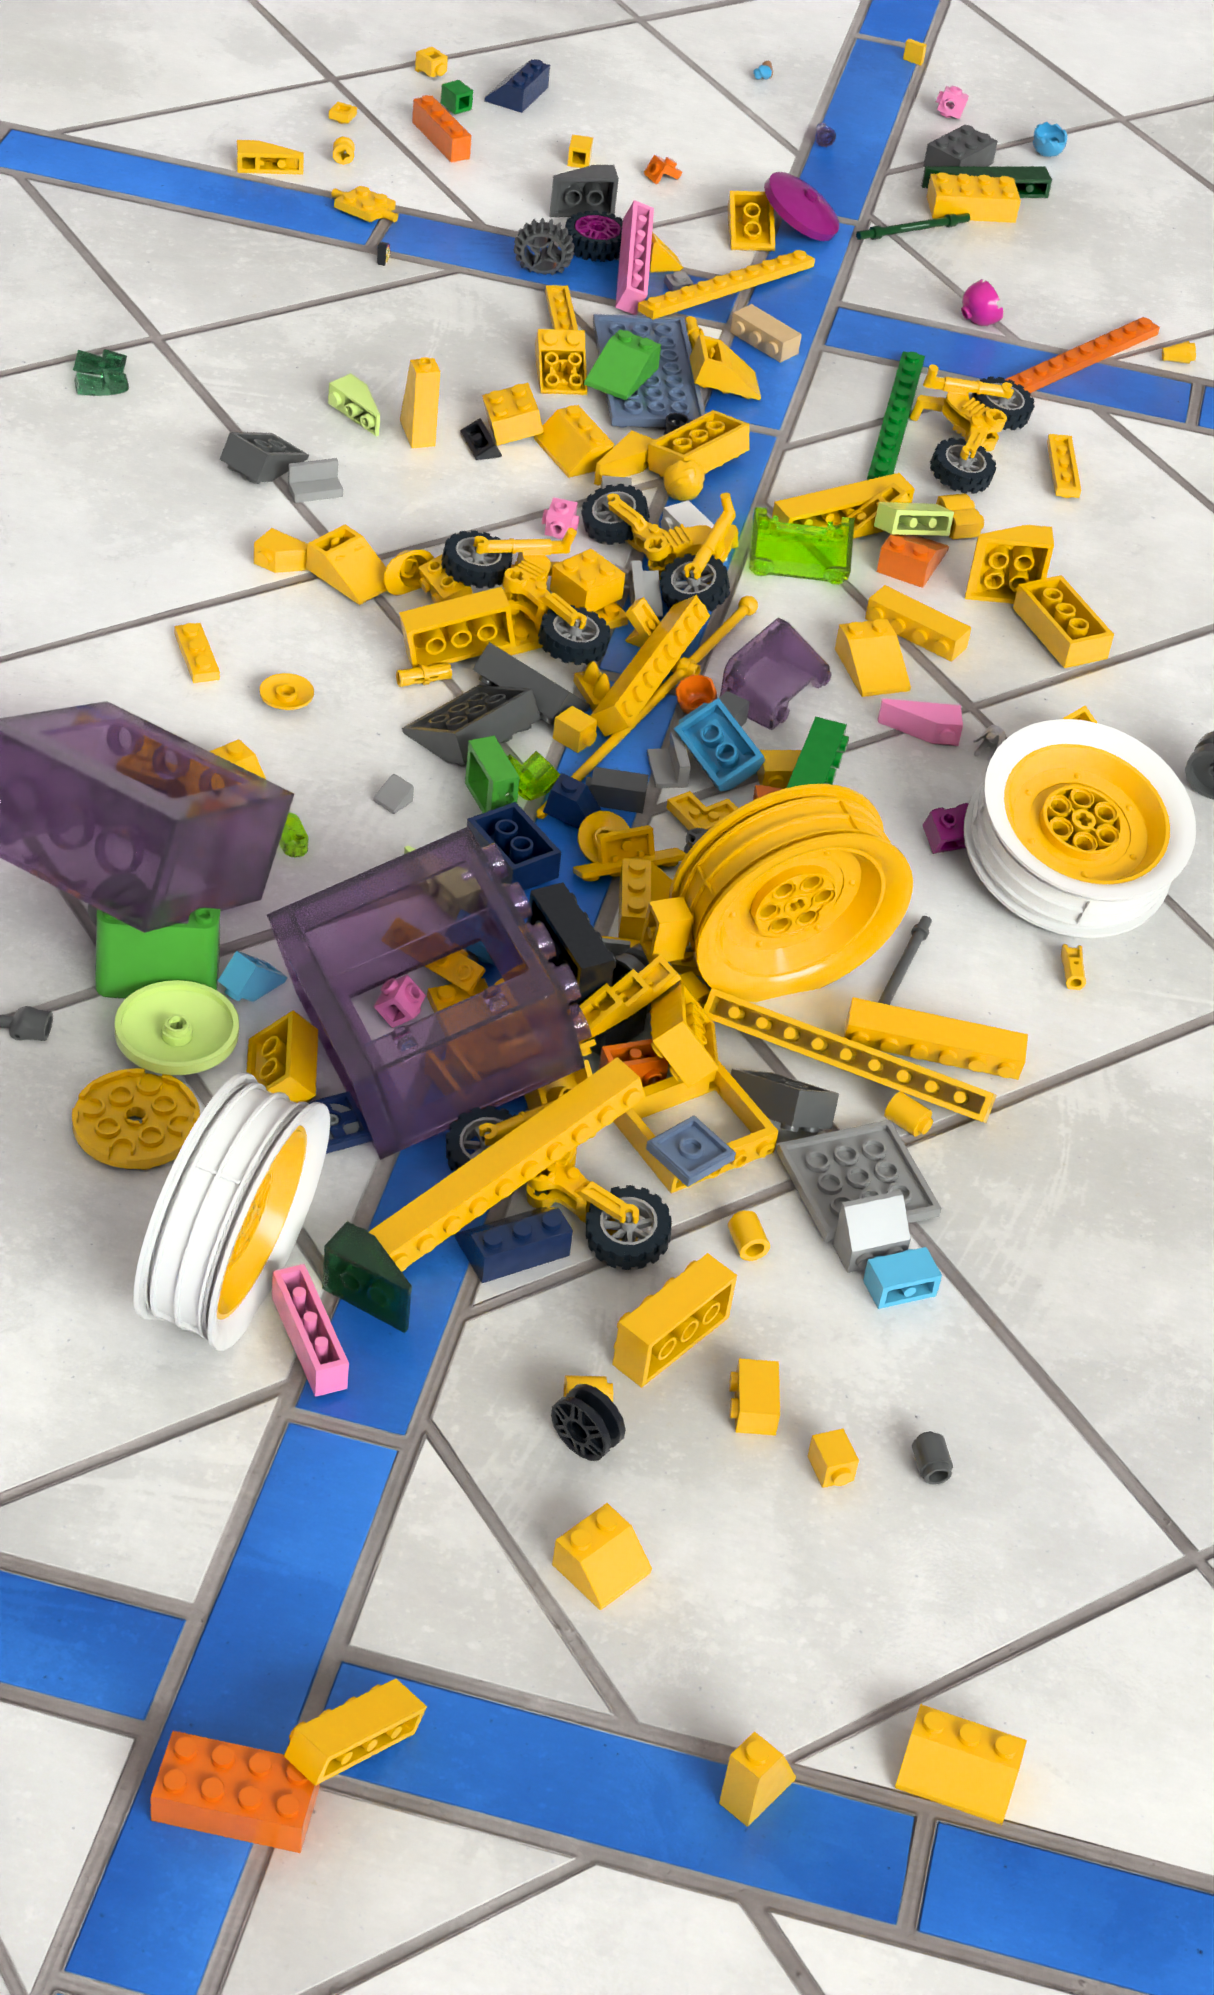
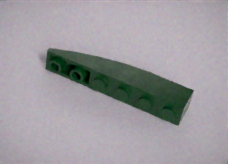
M925 166L921 186L928 189L930 174L947 173L948 175L967 174L969 176L987 175L990 177L1008 176L1014 178L1020 198H1048L1052 178L1046 167Z

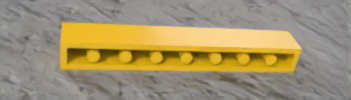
M697 595L676 603L670 608L590 715L597 720V726L605 737L630 727L710 617L706 606Z

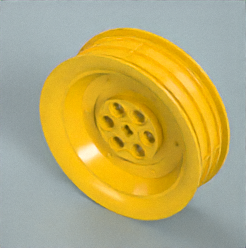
M808 784L785 788L759 797L717 822L693 845L680 863L670 887L669 898L683 896L690 912L694 913L695 923L691 926L689 934L690 945L695 952L697 967L705 982L711 988L748 1002H758L784 995L820 989L863 964L884 945L902 921L910 904L913 891V877L909 863L901 851L890 843L884 832L879 813L865 796L850 788L839 785Z

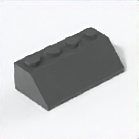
M490 642L473 668L474 671L481 675L478 680L488 686L496 684L501 687L532 689L538 711L541 712L540 718L550 725H553L556 716L571 706L576 707L582 712H586L591 706Z

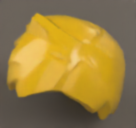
M681 460L672 466L669 465L664 472V487L667 494L679 501H690L696 498L703 489L705 479L703 467L697 465L694 461L685 463Z

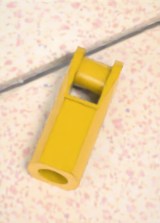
M1063 944L1061 960L1064 967L1066 986L1068 989L1081 990L1086 984L1082 946L1078 945L1077 948L1068 947L1067 944Z

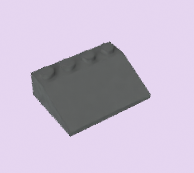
M477 685L408 724L402 730L405 735L444 761L458 763L462 766L467 765L469 740L495 735L499 743L510 741L513 738L512 735L530 729L532 727L531 724L541 718L532 689Z

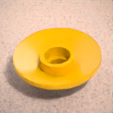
M281 673L266 678L260 685L259 693L261 699L271 707L282 710H294L302 708L312 701L314 688L302 676Z
M594 812L582 821L578 829L577 839L580 850L588 860L596 863L598 862L596 835L630 829V827L622 817L613 812Z

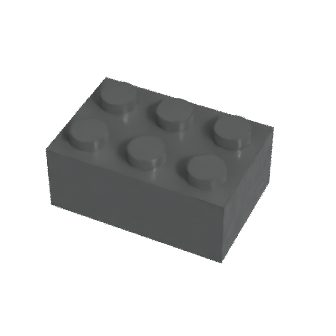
M963 125L927 144L923 166H989L994 162L998 141L986 133L975 130L970 125Z

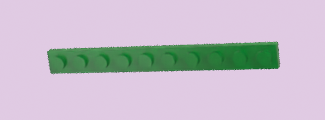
M902 352L867 480L894 474L923 368L924 355H919L916 352Z

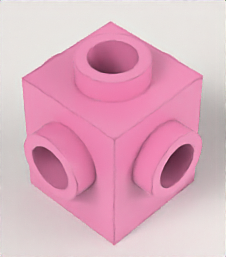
M946 86L944 92L940 90L936 99V103H939L937 110L945 117L951 118L953 116L960 119L969 95L962 93V89L956 86Z
M553 497L549 510L545 509L543 512L542 524L546 525L545 535L563 539L568 528H573L577 531L580 518L576 515L578 502Z
M408 975L396 980L391 978L381 987L382 992L374 1008L394 1028L414 1019L420 1013V1006L426 995Z

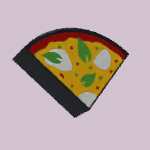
M380 242L378 244V265L386 266L391 252L389 243Z

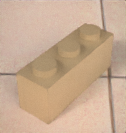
M752 304L733 312L730 333L780 363L799 354L801 333Z

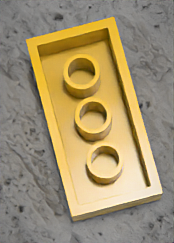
M930 174L926 195L932 218H941L946 214L952 213L956 215L968 213L970 220L1016 223L1021 201L1014 178L1008 176Z
M712 410L648 443L649 470L664 477L666 468L681 460L685 463L689 461L696 462L697 465L703 467L704 473L707 474V472L749 451V423Z
M1062 575L1018 584L1013 605L1014 611L1063 668L1108 659L1114 633Z
M502 586L399 612L406 654L412 668L418 667L420 664L428 666L445 662L453 663L480 656L489 642L501 650L516 647L510 604Z
M680 979L651 1002V1010L649 1011L652 1019L650 1021L652 1026L650 1034L653 1041L651 1046L659 1058L665 1057L669 1062V1070L678 1082L682 1080L690 1088L719 1069L715 1024Z
M708 1253L698 1261L693 1260L690 1262L684 1272L676 1278H670L661 1290L654 1295H648L638 1308L631 1313H625L617 1323V1338L613 1347L614 1357L612 1365L641 1388L729 1318L737 1275Z

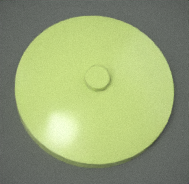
M173 980L157 982L142 987L129 995L121 1003L115 1016V1039L121 1052L134 1064L160 1074L188 1075L213 1068L233 1052L239 1037V1017L233 1004L217 990L196 982Z

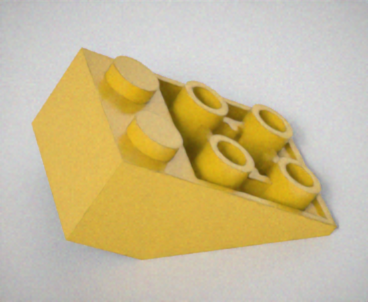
M538 329L535 340V361L540 394L587 395V386L584 385L587 378L584 330Z
M699 334L689 357L694 383L703 388L718 389L726 394L733 393L741 395L746 399L760 400L761 395L755 371L723 341Z
M346 524L307 543L306 569L357 604L361 605L387 591L383 582L386 566L365 538Z

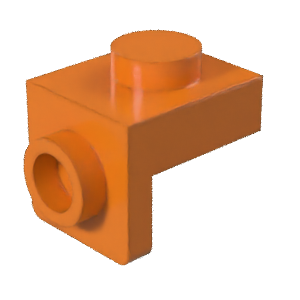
M654 155L645 169L644 175L658 184L664 174L679 179L682 171L676 167L677 163L671 158L666 157V159Z

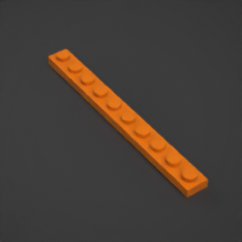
M1139 318L1004 380L1008 381L1010 379L1015 384L1022 385L1025 391L1028 390L1032 393L1158 335L1160 327L1148 318Z

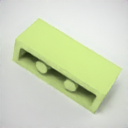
M879 502L874 526L890 534L949 536L954 512L938 504Z

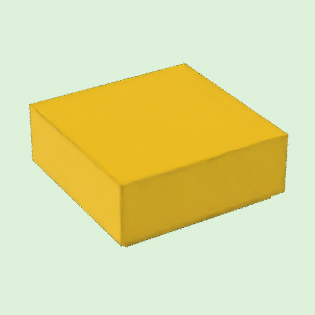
M908 39L905 44L903 60L921 66L924 63L927 44Z

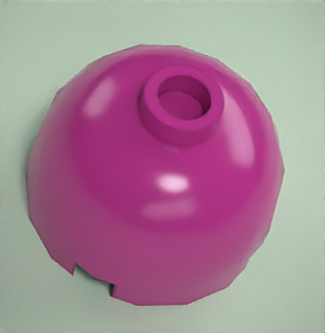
M983 279L967 288L963 295V307L961 308L966 320L970 319L979 326H989L1003 318V308L998 309L996 303L1000 299L988 281L983 282Z

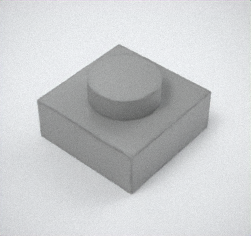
M686 272L665 274L664 283L671 292L684 286L694 285Z

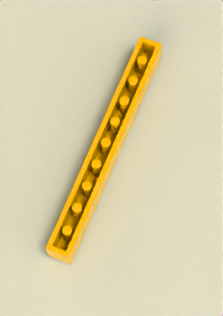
M711 988L704 1007V1011L715 1022L987 1123L997 1097L994 1093Z
M616 1057L360 1237L367 1257L389 1280L399 1272L404 1271L409 1265L431 1252L437 1245L459 1232L461 1228L478 1216L483 1215L499 1201L510 1196L516 1189L535 1178L554 1162L562 1159L564 1155L578 1145L586 1142L592 1135L611 1124L630 1108L638 1105L640 1101L646 1098L640 1077Z

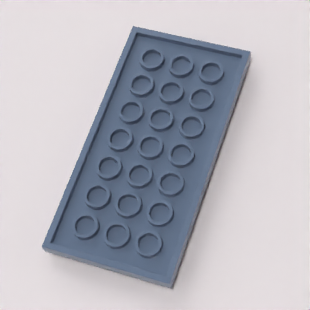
M593 314V327L599 356L608 340L620 329L630 331L634 335L649 338L653 342L661 344L658 370L627 400L606 393L612 426L622 428L627 426L642 428L665 427L666 416L671 413L684 414L689 418V422L706 414L700 387L694 383L689 359L692 351L684 317L663 316L652 320L647 316Z

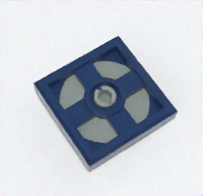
M350 1091L307 1102L309 1104L313 1102L323 1103L329 1110L330 1132L326 1154L373 1141V1133Z

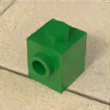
M460 80L442 84L441 104L454 114L472 110L473 90Z

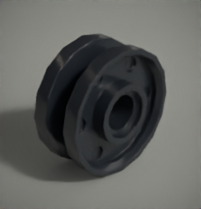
M577 1384L567 1393L566 1397H562L552 1406L551 1418L559 1437L570 1450L584 1459L599 1461L610 1451V1448H614L625 1437L626 1428L618 1408L606 1394L596 1387L588 1384Z

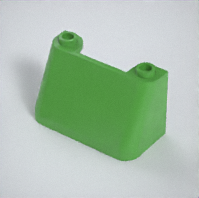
M98 903L95 987L98 994L108 998L126 999L142 987L157 982L173 980L196 982L217 990L220 963V909H196L190 913L188 924L127 921V910L123 906L116 903Z

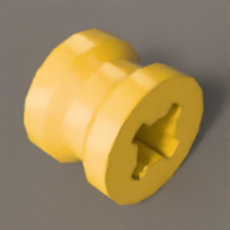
M344 136L334 141L333 158L337 163L345 165L353 160L354 142Z

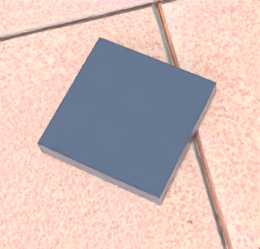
M695 1115L647 1141L646 1149L687 1187L734 1161L736 1155L734 1150Z

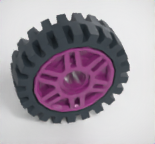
M593 210V213L585 211L584 214L578 212L577 215H571V218L567 219L565 228L568 229V235H572V243L575 245L573 251L575 256L578 258L582 256L584 260L591 258V261L596 262V259H599L600 262H605L606 259L608 261H614V258L619 259L622 218H615V214L612 213L607 215V212L604 211L598 213L596 210Z

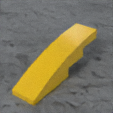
M660 954L639 973L632 969L614 986L610 987L607 983L603 985L560 1023L580 1044L632 1016L672 987L681 977Z

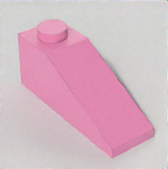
M882 698L878 723L931 744L959 745L963 728L961 705Z

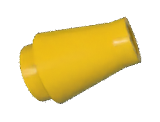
M1186 341L1169 347H1162V360L1188 364L1190 361H1195V343Z

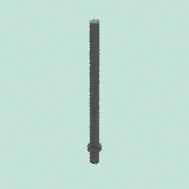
M922 916L919 923L912 928V937L878 1003L890 1005L921 942L926 940L929 935V927L932 923V919L929 916Z

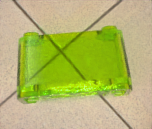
M755 507L750 528L749 569L758 576L775 575L828 581L835 585L842 584L848 580L851 572L855 518L842 517L841 523L833 526V522H828L827 527L778 522V516L773 515L772 519L767 515V508Z

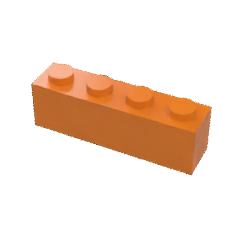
M424 95L422 98L413 99L412 123L450 162L470 159L472 135L433 96Z

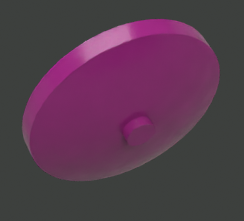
M775 172L765 182L764 190L770 204L794 229L818 241H829L838 232L839 220L835 211L827 200L808 183L785 172Z

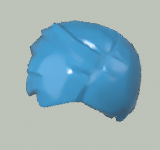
M1048 122L1037 125L1034 130L1033 145L1040 155L1055 157L1065 149L1067 142L1066 130H1062L1057 123L1051 125Z

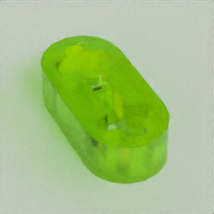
M282 812L276 815L274 819V833L283 852L289 857L294 858L307 854L309 839L300 818L291 812Z

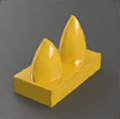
M594 661L590 662L584 671L574 673L573 682L585 701L591 705V710L594 711L611 688L606 673L602 674Z

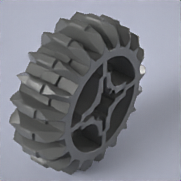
M544 218L540 220V223L533 219L531 225L526 223L523 229L520 228L518 236L515 237L514 241L516 261H521V268L528 267L529 273L534 271L536 274L541 273L544 275L548 273L554 275L556 271L562 273L565 267L568 268L574 256L575 245L572 243V235H568V229H561V223L554 225L552 219L549 223L545 222ZM554 241L557 242V244L560 246L561 251L558 249V246H556L553 243ZM527 246L531 247L530 250H532L535 253V255H533L529 251Z

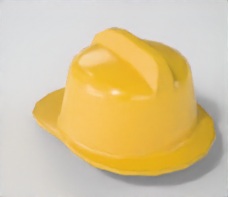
M423 549L404 550L398 553L387 565L384 572L383 582L387 591L393 595H403L422 588L419 583L421 575L418 567L434 559L433 555Z

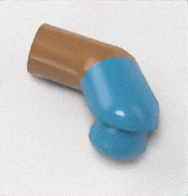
M764 61L759 68L754 69L755 78L758 80L762 77L764 79L771 78L773 76L772 63Z

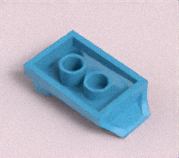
M719 698L711 703L702 704L680 719L679 725L674 728L676 734L685 743V746L719 791L733 789L755 774L765 762L763 754Z

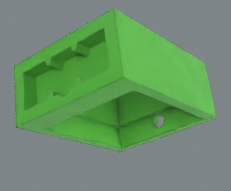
M495 735L469 740L465 784L482 813L513 802L517 803L520 777Z

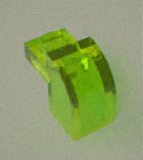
M537 751L523 764L511 754L507 756L520 777L518 794L525 800L532 801L546 795L551 791L560 776L554 766Z

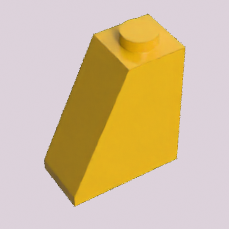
M754 1731L730 1754L719 1804L748 1827L795 1781L796 1776L785 1756Z

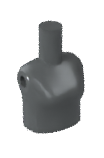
M24 1006L19 1008L14 1016L0 1015V1027L9 1028V1034L15 1040L46 1041L52 1028V1011Z

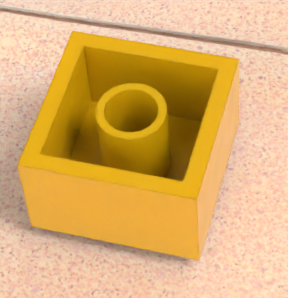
M529 383L516 384L510 388L495 390L482 395L487 419L497 446L544 433L539 409Z
M590 548L552 565L550 591L559 595L569 605H574L575 608L580 609V607H584L589 612H595L623 598L625 573Z

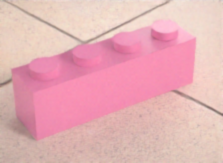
M305 1264L273 1271L272 1299L314 1396L318 1397L347 1389L349 1362Z

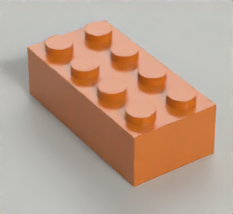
M172 1730L151 1793V1821L301 1853L320 1784L315 1786L284 1757V1754Z

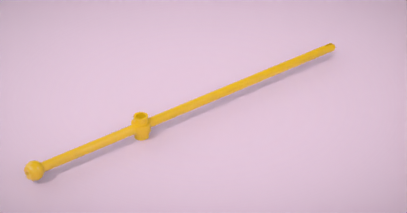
M753 596L742 597L738 603V609L689 658H679L671 669V672L674 673L654 692L630 727L612 734L571 777L581 782L682 679L690 675H700L701 666L698 663L745 616L756 613L758 609L757 600ZM546 802L536 811L538 819H544L548 815L543 812Z

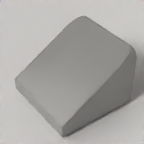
M393 774L373 797V801L395 814L413 802L414 787L398 775Z

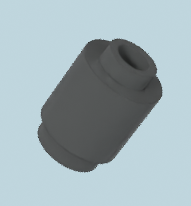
M931 1431L920 1434L912 1443V1450L921 1477L925 1478L928 1484L935 1485L946 1482L952 1476L953 1464L943 1435Z

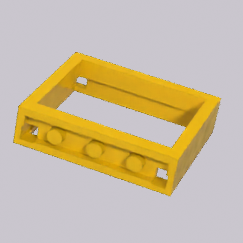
M719 1060V1069L690 1088L682 1080L678 1082L673 1076L643 1087L646 1098L613 1121L670 1193L687 1186L646 1149L647 1141L656 1136L642 1120L644 1117L716 1090L749 1129L751 1134L726 1143L736 1152L735 1160L696 1183L708 1178H715L723 1172L733 1168H740L748 1162L761 1157L764 1158L766 1155L775 1152L778 1136L777 1128Z

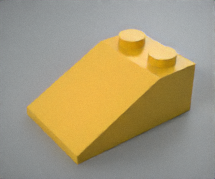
M730 191L727 208L731 250L775 251L774 208L767 199L765 192Z
M888 619L839 624L835 651L861 697L911 690L897 634Z

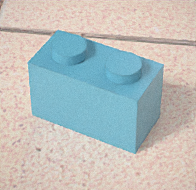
M927 1247L868 1259L863 1282L877 1308L881 1309L937 1296L942 1274Z

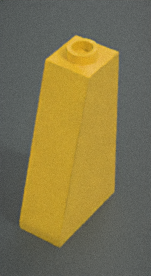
M422 357L410 360L400 423L411 448L435 446L440 369L435 358Z

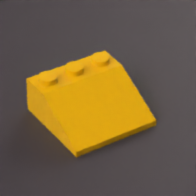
M1022 525L978 534L965 599L1014 604L1018 584L1045 579L1054 548L1052 527Z

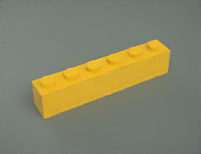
M900 473L783 499L774 502L771 522L785 538L836 527L835 525L893 482L907 492L911 503L915 488Z
M853 997L847 1014L844 1038L885 1053H894L918 1060L922 1059L946 1066H955L974 1072H983L1003 1078L1019 1080L1026 1060L1028 1034Z

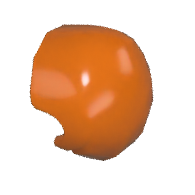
M690 675L682 679L676 687L678 704L681 710L687 714L702 704L711 703L717 699V691L712 679L704 675Z

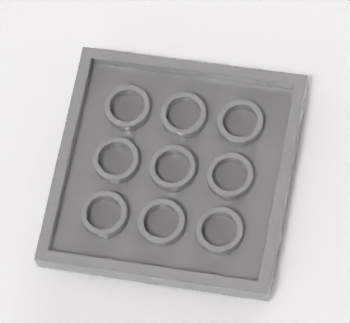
M891 1120L785 1141L777 1145L776 1152L825 1242L834 1240L842 1202L901 1190L908 1223L940 1216L941 1206Z

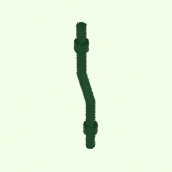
M952 213L946 214L941 218L886 227L872 226L868 230L857 231L856 238L858 240L868 238L876 240L886 235L941 226L954 227L959 223L969 222L970 215L968 213L960 215Z

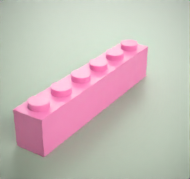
M635 200L624 216L622 223L615 307L624 312L637 315L638 302L644 301L648 294L654 208Z

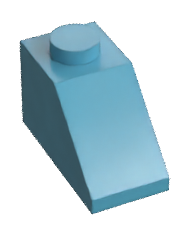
M236 951L217 981L226 987L224 992L234 1000L240 1002L243 998L254 1002L285 983L288 977L270 963Z

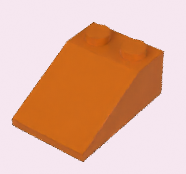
M891 534L881 547L877 572L923 588L949 550V546L918 535Z

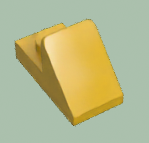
M644 597L636 600L625 612V615L635 628L625 641L640 648L660 623Z

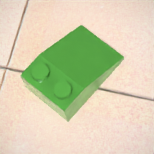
M620 329L608 340L585 379L584 385L627 400L658 370L661 344L653 342L649 338L634 335L630 331Z

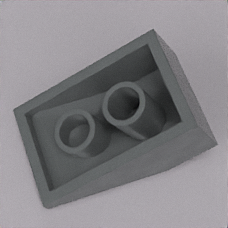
M590 165L554 175L550 217H571L573 214L577 215L578 212L584 214L585 211H590L593 213V210L598 211V213H602V211L607 212V215L615 214L619 180L615 165Z
M230 432L220 460L228 464V469L237 473H243L248 481L260 484V482H272L288 472L290 463L304 462L308 459L309 454L273 433Z
M731 1070V1076L770 1120L781 1123L780 1128L798 1132L800 1127L801 1130L811 1133H818L819 1128L832 1129L839 1093L772 1072Z

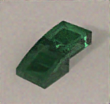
M106 349L103 350L102 356L78 350L73 371L94 375L123 373L127 356Z
M105 369L102 370L100 377L76 373L74 379L76 392L80 395H115L127 392L129 389L125 373Z

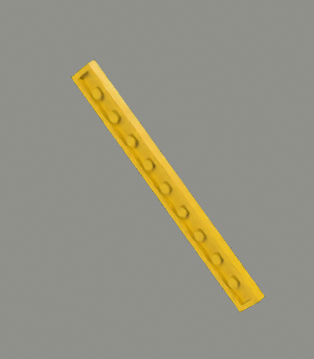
M795 250L793 253L780 255L771 260H764L762 263L749 265L746 268L734 270L722 276H715L713 279L699 281L691 286H684L681 289L669 291L657 297H650L648 300L638 302L637 311L654 320L814 267L815 258L807 255L805 251Z

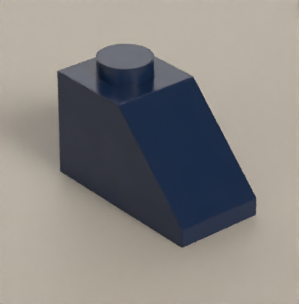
M564 773L560 774L552 787L543 810L544 813L579 829L580 824L587 816L594 812L602 811L588 786Z

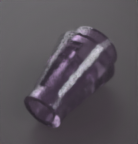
M819 123L816 126L815 135L817 144L822 147L832 145L836 139L835 131L827 126V124Z

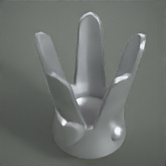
M997 725L989 726L982 736L973 741L976 743L983 739L974 751V756H979L987 747H990L987 758L990 762L993 754L1006 738L1004 730Z

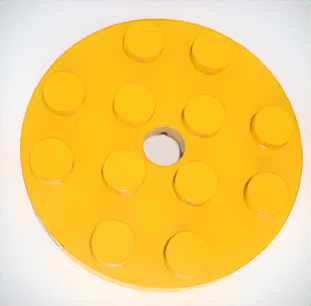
M140 1068L123 1069L98 1077L79 1093L78 1101L75 1107L72 1108V1129L80 1147L95 1160L118 1168L148 1170L176 1159L187 1136L200 1116V1108L193 1092L177 1078L162 1074V1076L145 1073V1069ZM131 1116H137L143 1119L142 1123H140L138 1120L134 1121L128 1118H130Z

